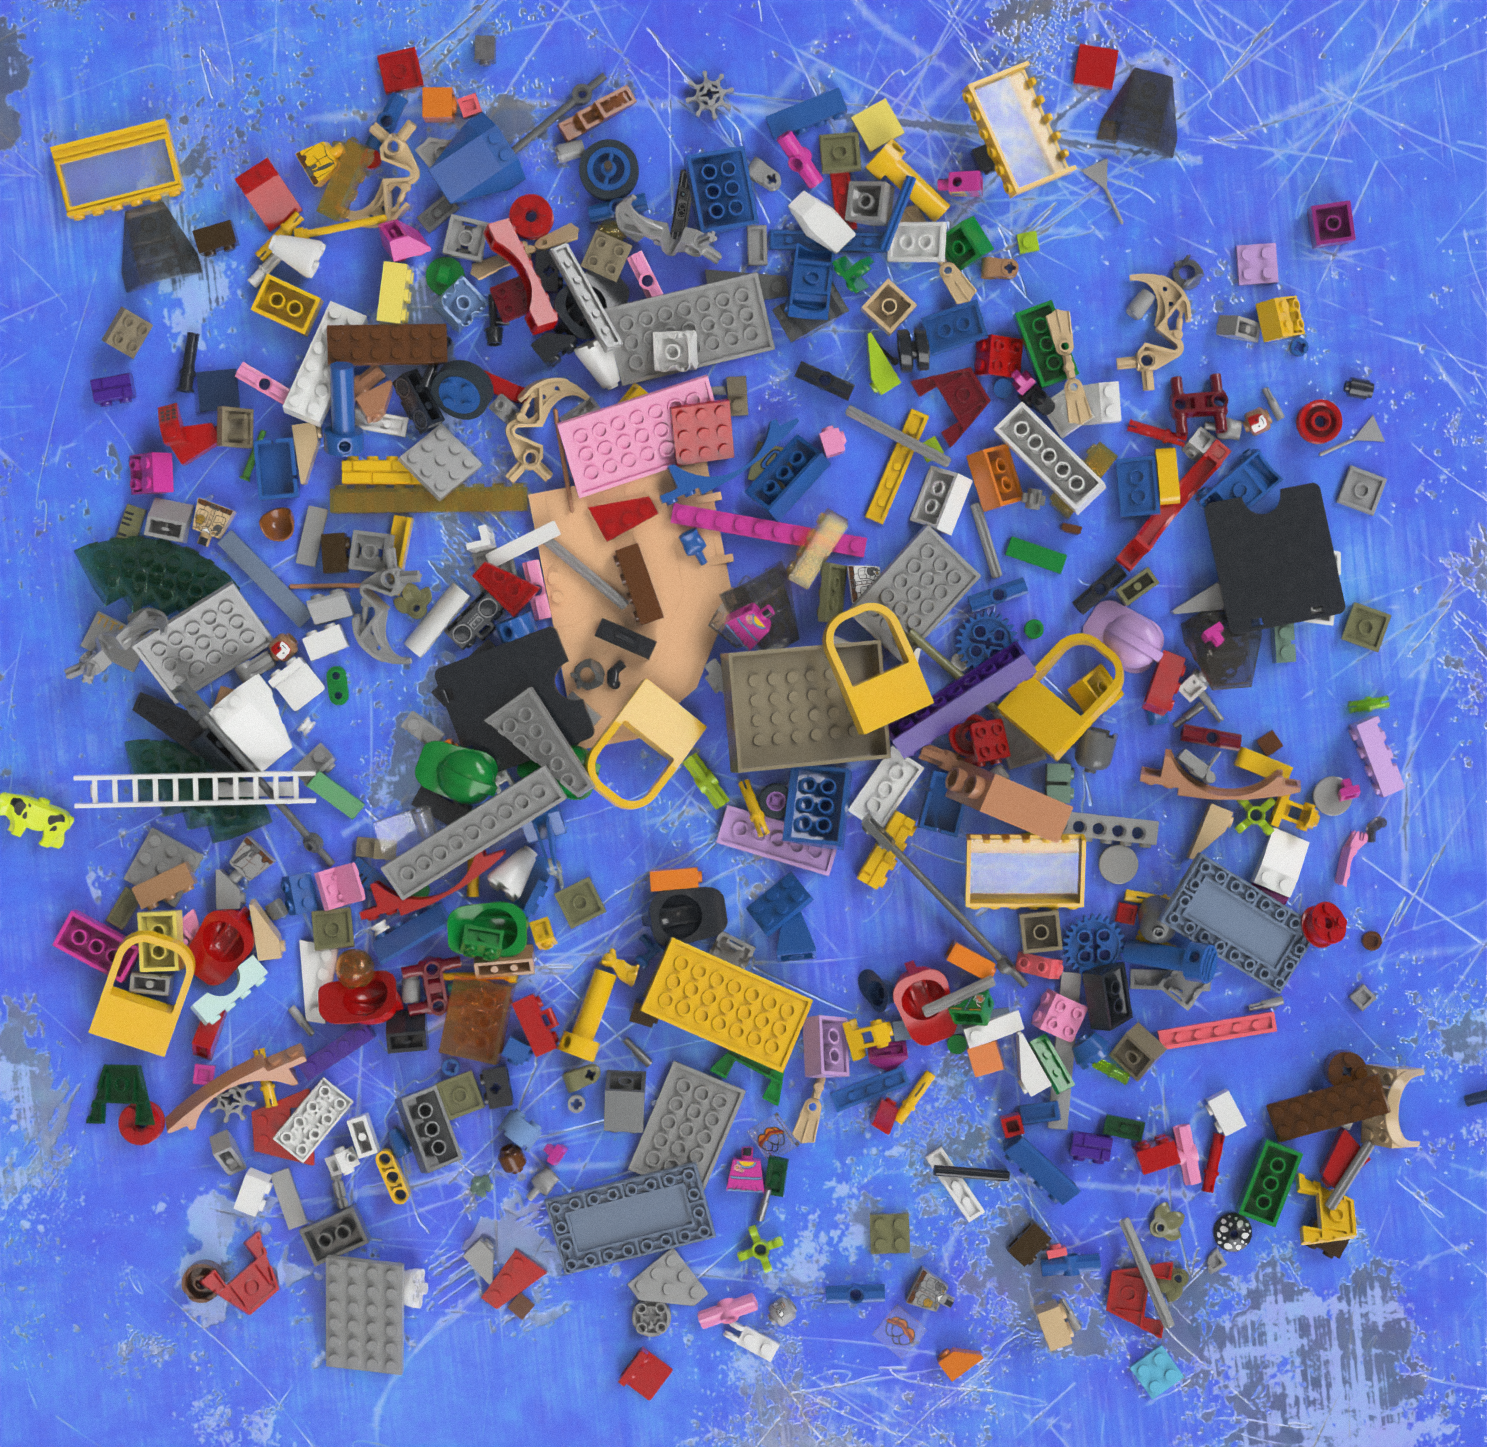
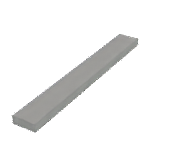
M1063 972L1060 979L1059 994L1079 1003L1081 974ZM1055 1036L1054 1048L1072 1078L1074 1062L1072 1046L1075 1044L1076 1036L1072 1042ZM1051 1085L1050 1101H1059L1061 1120L1048 1122L1047 1128L1067 1130L1071 1088L1057 1095Z

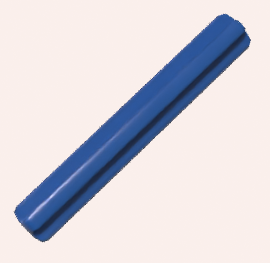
M907 175L905 177L879 248L884 251H889L916 181V178Z

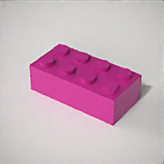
M74 909L70 911L52 945L100 972L109 975L117 949L126 936ZM139 943L132 945L124 953L115 980L123 983L128 979L139 958Z

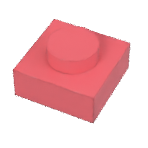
M476 93L457 99L464 119L482 112Z
M1061 1243L1051 1244L1045 1250L1048 1259L1068 1255L1065 1245L1061 1246Z

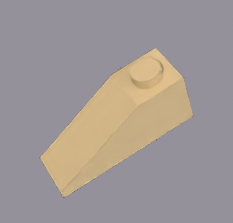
M310 423L292 425L300 483L307 485L320 447V438H323V432L320 427Z
M1208 803L1186 857L1193 860L1198 852L1201 853L1223 834L1227 827L1230 828L1234 817H1232L1233 812Z
M251 899L249 909L258 961L282 958L284 951H286L285 939L282 940L281 933L257 900Z

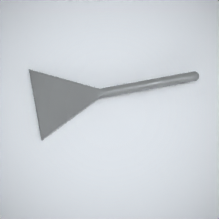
M1107 158L1081 171L1104 189L1122 225L1124 221L1107 188Z
M1371 416L1354 438L1320 452L1319 456L1330 453L1356 440L1385 442L1374 416Z

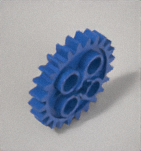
M983 611L982 616L976 612L975 619L968 616L969 623L962 622L964 629L958 628L957 630L961 632V635L955 636L960 642L954 645L960 647L956 654L963 655L959 660L961 662L966 660L965 667L968 668L972 665V670L989 659L990 652L993 649H997L999 652L1013 642H1019V640L1013 639L1017 632L1011 631L1014 627L1013 624L1007 625L1008 618L1001 621V614H998L995 618V612L991 611L988 616L987 612ZM978 626H982L984 632L981 636L977 637L975 629ZM997 630L1002 631V638L1000 640L994 639V633ZM988 638V641L1003 644V647L987 645L985 648V645L970 642V639L986 641ZM978 645L980 649L979 654L973 656L971 648Z
M1091 913L1090 918H1087L1083 914L1082 921L1075 918L1077 924L1070 923L1069 925L1072 929H1065L1068 937H1062V939L1067 943L1062 946L1067 951L1063 952V955L1068 957L1066 961L1068 964L1072 963L1071 967L1073 970L1078 967L1079 974L1095 966L1116 963V959H1123L1119 953H1123L1124 949L1121 946H1124L1126 942L1120 939L1124 938L1125 935L1119 933L1121 928L1120 926L1115 927L1116 922L1114 920L1109 923V916L1102 919V915L1099 913L1097 918H1095L1094 914ZM1092 928H1095V930H1094V940H1095V942L1097 943V944L1094 946L1095 955H1096V961H1095V962H1093V949H1092L1091 946H1090V945H1093V937H1092V934H1091V929H1092ZM1101 931H1107L1108 933L1105 938L1101 939L1098 937ZM1082 932H1088L1086 939H1079V935ZM1102 950H1108L1106 957H1099ZM1083 951L1089 952L1086 959L1080 958V954Z

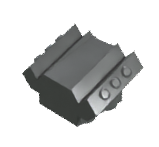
M832 282L828 320L788 317V312H785V303L778 305L772 311L790 342H794L801 338L805 339L829 326L836 319L847 313L849 309Z

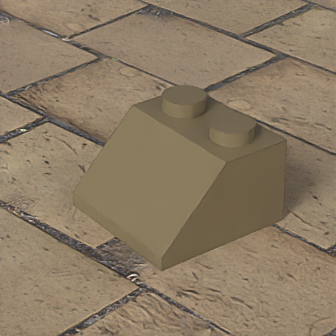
M1138 1022L1125 1033L1109 1056L1138 1082L1161 1058L1167 1048Z

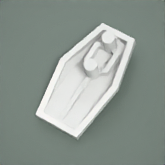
M806 191L800 193L788 205V209L805 235L835 254L856 236V233L832 207Z

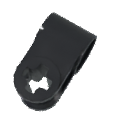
M1035 384L1023 396L1020 394L1017 396L1026 406L1033 408L1042 415H1049L1055 409V402Z

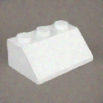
M930 466L910 521L922 526L928 524L933 530L952 536L973 480L956 472Z

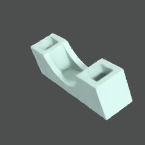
M254 955L249 957L235 970L237 986L232 993L226 996H215L207 992L190 1007L205 1026L208 1023L213 1025L221 1018L220 1013L224 1010L229 1012L236 1006L235 1001L239 997L243 1000L251 993L249 990L254 985L258 987L267 980L265 978L268 973Z

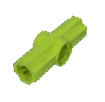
M694 753L682 762L694 778L695 784L703 794L705 793L716 810L730 801L718 784L717 778L710 769H707L697 753Z

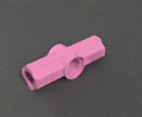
M642 250L628 257L627 260L646 298L664 294ZM646 275H650L653 278V284L649 287L642 284V278Z
M245 362L240 365L235 375L236 378L281 404H284L290 391L288 387ZM263 379L270 381V387L267 390H262L260 387V382Z
M539 560L522 563L526 581L542 587V593L530 600L535 621L551 618Z
M1190 1124L1176 1125L1172 1128L1181 1160L1179 1165H1181L1184 1184H1198L1202 1182L1197 1162L1199 1157L1196 1145L1193 1143Z
M753 1293L735 1299L725 1298L720 1300L716 1306L699 1311L697 1316L703 1329L720 1323L729 1324L737 1321L739 1316L758 1310V1303Z

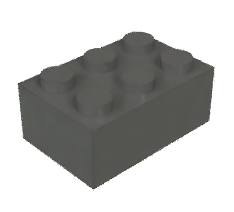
M356 1203L307 1224L299 1230L315 1267L325 1263L328 1255H343L369 1243L372 1239Z

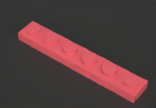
M1271 1011L1157 1030L1159 1042L1167 1049L1276 1032L1277 1026L1275 1014Z

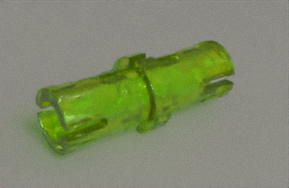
M1388 695L1376 698L1369 696L1363 700L1348 701V707L1357 706L1349 708V713L1366 710L1367 712H1372L1373 709L1389 708L1390 702L1381 703L1389 700Z

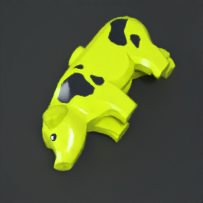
M0 793V816L6 815L10 820V826L7 830L11 831V834L21 837L26 828L43 831L42 839L38 843L39 845L58 849L63 846L65 832L71 828L74 822V817L68 811L50 804V800L44 797L36 799L28 795Z

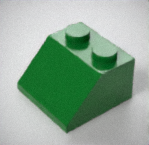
M974 216L961 221L946 232L945 258L948 262L955 264L960 271L994 250Z

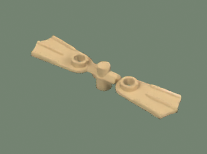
M913 205L905 207L900 222H926L920 209ZM946 259L945 262H937L941 266L939 269L940 276L955 303L958 305L970 302L977 289L955 264L947 262ZM946 268H951V273L946 274L944 272Z
M569 223L539 238L533 246L528 245L526 241H522L527 257L531 259V254L535 253L537 249L546 251L552 247L577 240L579 228ZM496 255L482 260V263H473L470 274L481 280L504 267L510 266V263L500 255Z
M1056 309L1045 318L1056 351L1062 355L1064 362L1063 371L1066 373L1067 379H1069L1064 385L1068 423L1082 425L1093 416L1082 383L1076 379L1075 366L1072 362L1071 353L1074 349L1070 311ZM1062 343L1068 344L1067 350L1061 348ZM1071 384L1077 385L1076 391L1070 389Z
M826 1078L816 1079L813 1085L812 1098L805 1101L791 1134L801 1144L815 1142L822 1108L818 1099H820L821 1093L824 1090ZM811 1103L816 1104V1110L811 1111L809 1105Z

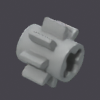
M1028 488L1027 493L1023 492L1021 502L1026 503L1025 508L1040 510V505H1045L1046 496H1042V490Z

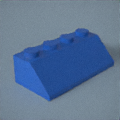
M796 434L744 492L766 513L779 522L831 463L821 451ZM788 462L792 464L791 469L787 466ZM779 480L786 487L785 489L778 485Z
M435 902L426 906L427 911L420 914L418 911L408 917L410 921L403 924L401 921L391 927L393 929L392 932L386 934L384 931L375 937L376 941L372 945L381 965L447 927L449 914L442 902L439 904Z
M1022 1135L1015 1136L1003 1149L1006 1153L1004 1157L1011 1164L1016 1162L1021 1167L1019 1171L1027 1178L1030 1175L1035 1180L1033 1183L1041 1191L1043 1189L1047 1190L1050 1193L1048 1197L1055 1204L1060 1202L1064 1205L1081 1192L1079 1187Z

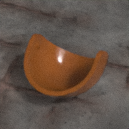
M280 507L270 510L259 520L263 534L270 540L285 541L294 532L295 521L290 508Z

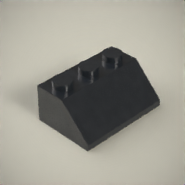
M1125 962L1095 966L1082 973L1091 1029L1111 1031L1133 1018Z

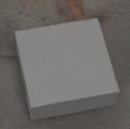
M1363 983L1348 996L1361 1011H1364L1377 999Z

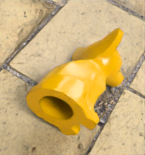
M610 948L609 952L605 953L601 961H599L600 965L613 968L616 976L622 982L633 987L640 967L639 964L632 966L622 959H617L616 950Z

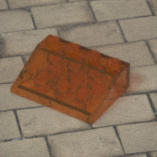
M455 975L439 1052L493 1065L499 1064L516 986Z

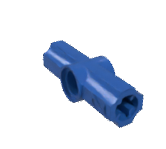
M392 92L384 110L378 115L377 123L389 134L396 129L397 122L408 100ZM390 118L392 121L390 126L383 127L384 119ZM371 133L365 145L380 152L382 142Z
M645 193L635 195L637 198L631 203L633 209L637 213L649 210ZM615 198L608 202L588 206L591 224L616 218L612 208L614 205L619 204L623 198Z
M1022 577L967 596L973 613L1028 594L1029 592L1026 582ZM996 589L1003 593V598L999 601L993 598V592Z
M1068 1253V1255L1040 1259L1042 1277L1054 1275L1076 1276L1083 1272L1101 1271L1099 1253L1083 1255Z
M853 1283L850 1285L826 1286V1304L885 1302V1284L860 1285ZM852 1290H859L861 1292L858 1298L851 1297L850 1293Z

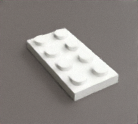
M893 746L890 748L891 758L882 759L848 808L849 812L861 820L869 813L882 827L886 825L924 770V767L911 758L906 757L904 759L898 749Z

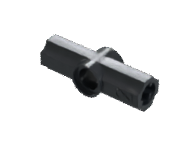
M801 361L794 376L818 387L820 390L827 391L847 401L855 387L854 384ZM820 377H829L830 384L827 386L821 385L819 382Z
M1115 563L1078 596L1072 604L1084 615L1128 575ZM1097 584L1104 586L1105 590L1101 595L1095 592Z

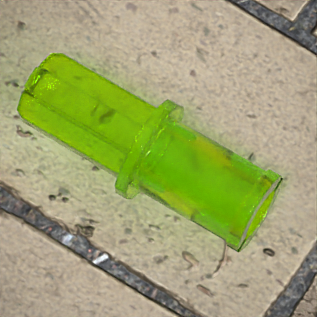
M1103 1059L1097 1063H1092L1093 1068L1103 1072L1108 1078L1112 1077L1124 1085L1130 1079L1131 1075L1116 1067V1064L1112 1065Z

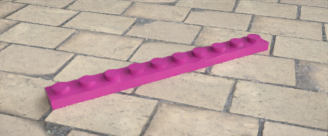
M677 503L673 504L670 523L862 558L864 557L867 538Z

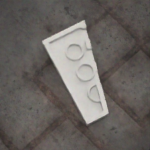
M299 940L306 1021L326 1024L327 1021L319 1013L318 990L324 984L333 982L339 949L315 952L314 942Z

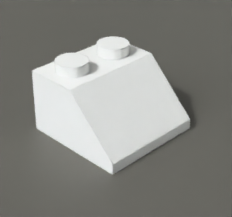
M1119 381L1082 385L1089 407L1095 417L1082 426L1119 423L1122 421Z

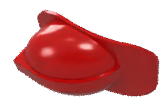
M244 906L240 912L234 909L210 912L204 918L199 930L190 943L189 949L195 958L194 975L206 984L215 986L225 982L254 947V933L252 922L248 919L250 917V910Z
M913 960L904 963L906 971L897 979L893 989V1000L910 1037L916 1043L923 1046H928L951 1037L956 1031L957 1024H954L948 1011L949 1008L929 1017H925L922 1011L923 1006L950 994L946 977L939 970L926 966L916 967Z
M374 971L352 979L329 982L318 990L320 1016L325 1021L333 1024H381L392 1018L396 1011L404 1009L403 1001L397 992L396 979L388 971Z

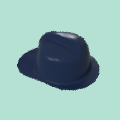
M865 969L860 973L858 977L860 991L875 1011L883 1012L887 1005L894 1003V987L891 982L881 979L870 969Z

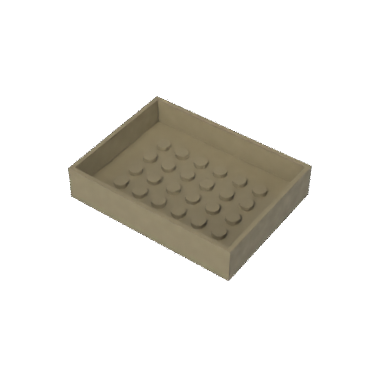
M881 640L834 644L852 685L884 672ZM823 645L720 654L730 771L732 773L891 758L888 724L865 735L858 734L824 652Z

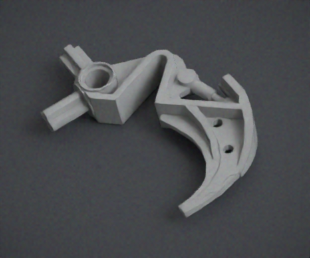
M634 194L623 198L617 204L615 210L617 225L634 242L637 243L643 237H647L653 240L655 245L661 246L662 251L668 256H674L679 252H686L694 257L703 255L715 264L722 258L721 253L709 246L710 243L717 240L715 231L704 234L697 229L685 227L679 238L675 240L671 237L668 223L644 217L633 209L631 203L637 198Z
M384 548L386 568L366 578L360 584V594L363 597L360 601L362 615L355 614L352 618L353 633L361 648L373 658L391 664H411L412 658L399 656L390 647L386 637V622L390 606L372 590L391 597L398 595L402 592L406 583L421 582L422 573L419 570L404 571L400 566H397L395 548ZM369 607H373L375 615L367 625L366 620Z
M150 607L128 614V624L124 628L116 629L112 633L103 632L99 634L95 639L96 646L94 649L82 654L79 658V663L64 669L66 678L73 679L83 674L82 682L91 684L95 675H98L112 664L108 653L110 648L127 650L131 643L152 629H160V636L166 635L168 617L162 611Z

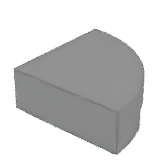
M1217 1247L1210 1252L1207 1258V1269L1210 1275L1227 1265Z

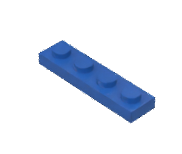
M902 1065L831 1092L830 1095L836 1111L839 1112L908 1086L910 1082Z

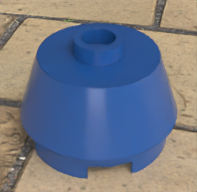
M1096 1032L1081 1035L1076 1039L1077 1043L1072 1046L1076 1064H1079L1083 1070L1089 1067L1088 1063L1099 1062L1108 1054L1107 1051L1111 1050L1108 1041Z

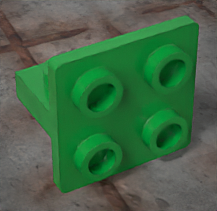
M846 256L832 262L835 272L845 279L846 286L851 292L857 294L869 287L862 276L871 270L870 265L874 263L870 256L859 260L854 265Z
M465 924L459 953H463L464 956L470 958L480 956L487 961L498 960L502 951L504 931Z

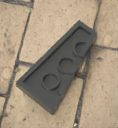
M705 269L707 283L749 274ZM758 274L764 300L789 296L786 276Z

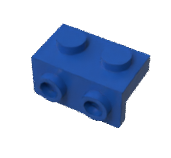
M311 872L282 877L281 889L285 893V907L290 916L318 910Z

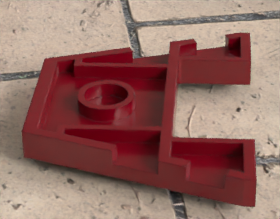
M971 367L910 382L919 398L937 387L958 421L941 432L949 448L956 443L991 401Z

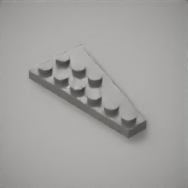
M533 687L526 689L484 720L497 729V732L502 736L508 738L513 745L535 763H538L540 766L546 764L552 775L575 796L581 797L596 786Z

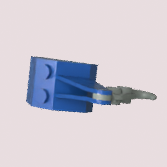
M557 804L522 827L529 844L539 841L547 871L551 876L554 875L557 878L560 889H563V871L556 855V836L566 834L567 832L560 806ZM548 839L551 858L547 857L542 840Z

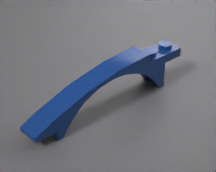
M798 418L780 426L777 419L770 421L766 438L755 457L744 467L730 474L713 477L700 476L682 470L674 464L668 466L667 469L676 489L659 496L661 504L667 503V506L677 502V497L685 495L686 498L695 494V489L697 488L700 495H703L735 478L775 447L799 422Z

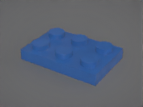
M977 299L921 318L923 327L926 329L932 356L989 338Z
M1155 455L1116 459L1121 518L1161 515Z
M790 871L751 903L746 910L767 937H769L814 899Z

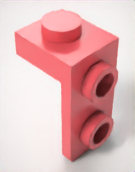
M1018 952L1015 968L1019 972L1048 979H1060L1063 973V960Z

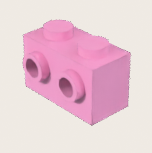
M833 426L823 428L822 433H819L818 437L824 456L831 458L845 452L844 444H846L844 432L839 431L838 427L834 428Z

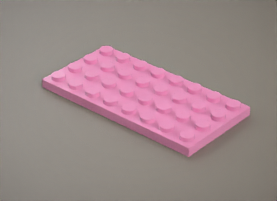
M703 375L556 423L578 497L582 498L667 470V467L672 464L676 465L670 407L715 401L708 376Z

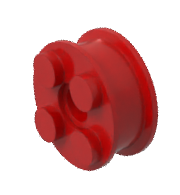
M526 194L516 199L512 204L509 220L515 226L516 232L520 237L527 240H538L547 235L552 229L554 214L549 203L543 197L536 194ZM535 213L537 218L535 221L529 222L526 219L527 215Z
M1323 399L1314 400L1303 406L1296 418L1298 433L1305 441L1312 444H1323L1334 439L1339 434L1343 423L1339 408L1334 403ZM1316 417L1323 419L1324 424L1322 427H1318L1315 424Z
M972 714L962 724L952 727L948 732V739L954 751L966 757L975 756L972 741H968L965 738V733L969 730L970 724L987 720L979 715Z
M1318 903L1316 906L1308 907L1302 914L1301 928L1303 934L1315 947L1325 948L1331 944H1336L1346 934L1347 920L1341 910L1333 903Z
M150 1101L155 1125H146L145 1127L135 1125L136 1104H130L124 1108L120 1114L118 1126L121 1135L126 1141L134 1145H146L156 1140L162 1134L165 1127V1116L162 1109L156 1103Z

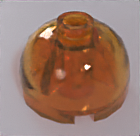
M361 949L344 951L335 962L337 979L344 987L349 989L366 986L375 975L372 958Z

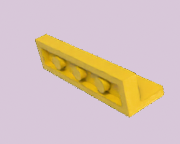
M394 515L390 534L395 535L393 547L396 550L397 566L405 570L414 518Z

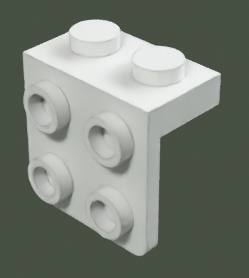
M293 657L286 662V668L282 671L278 669L273 672L268 682L279 691L294 711H298L324 691L325 686L302 657L297 659Z

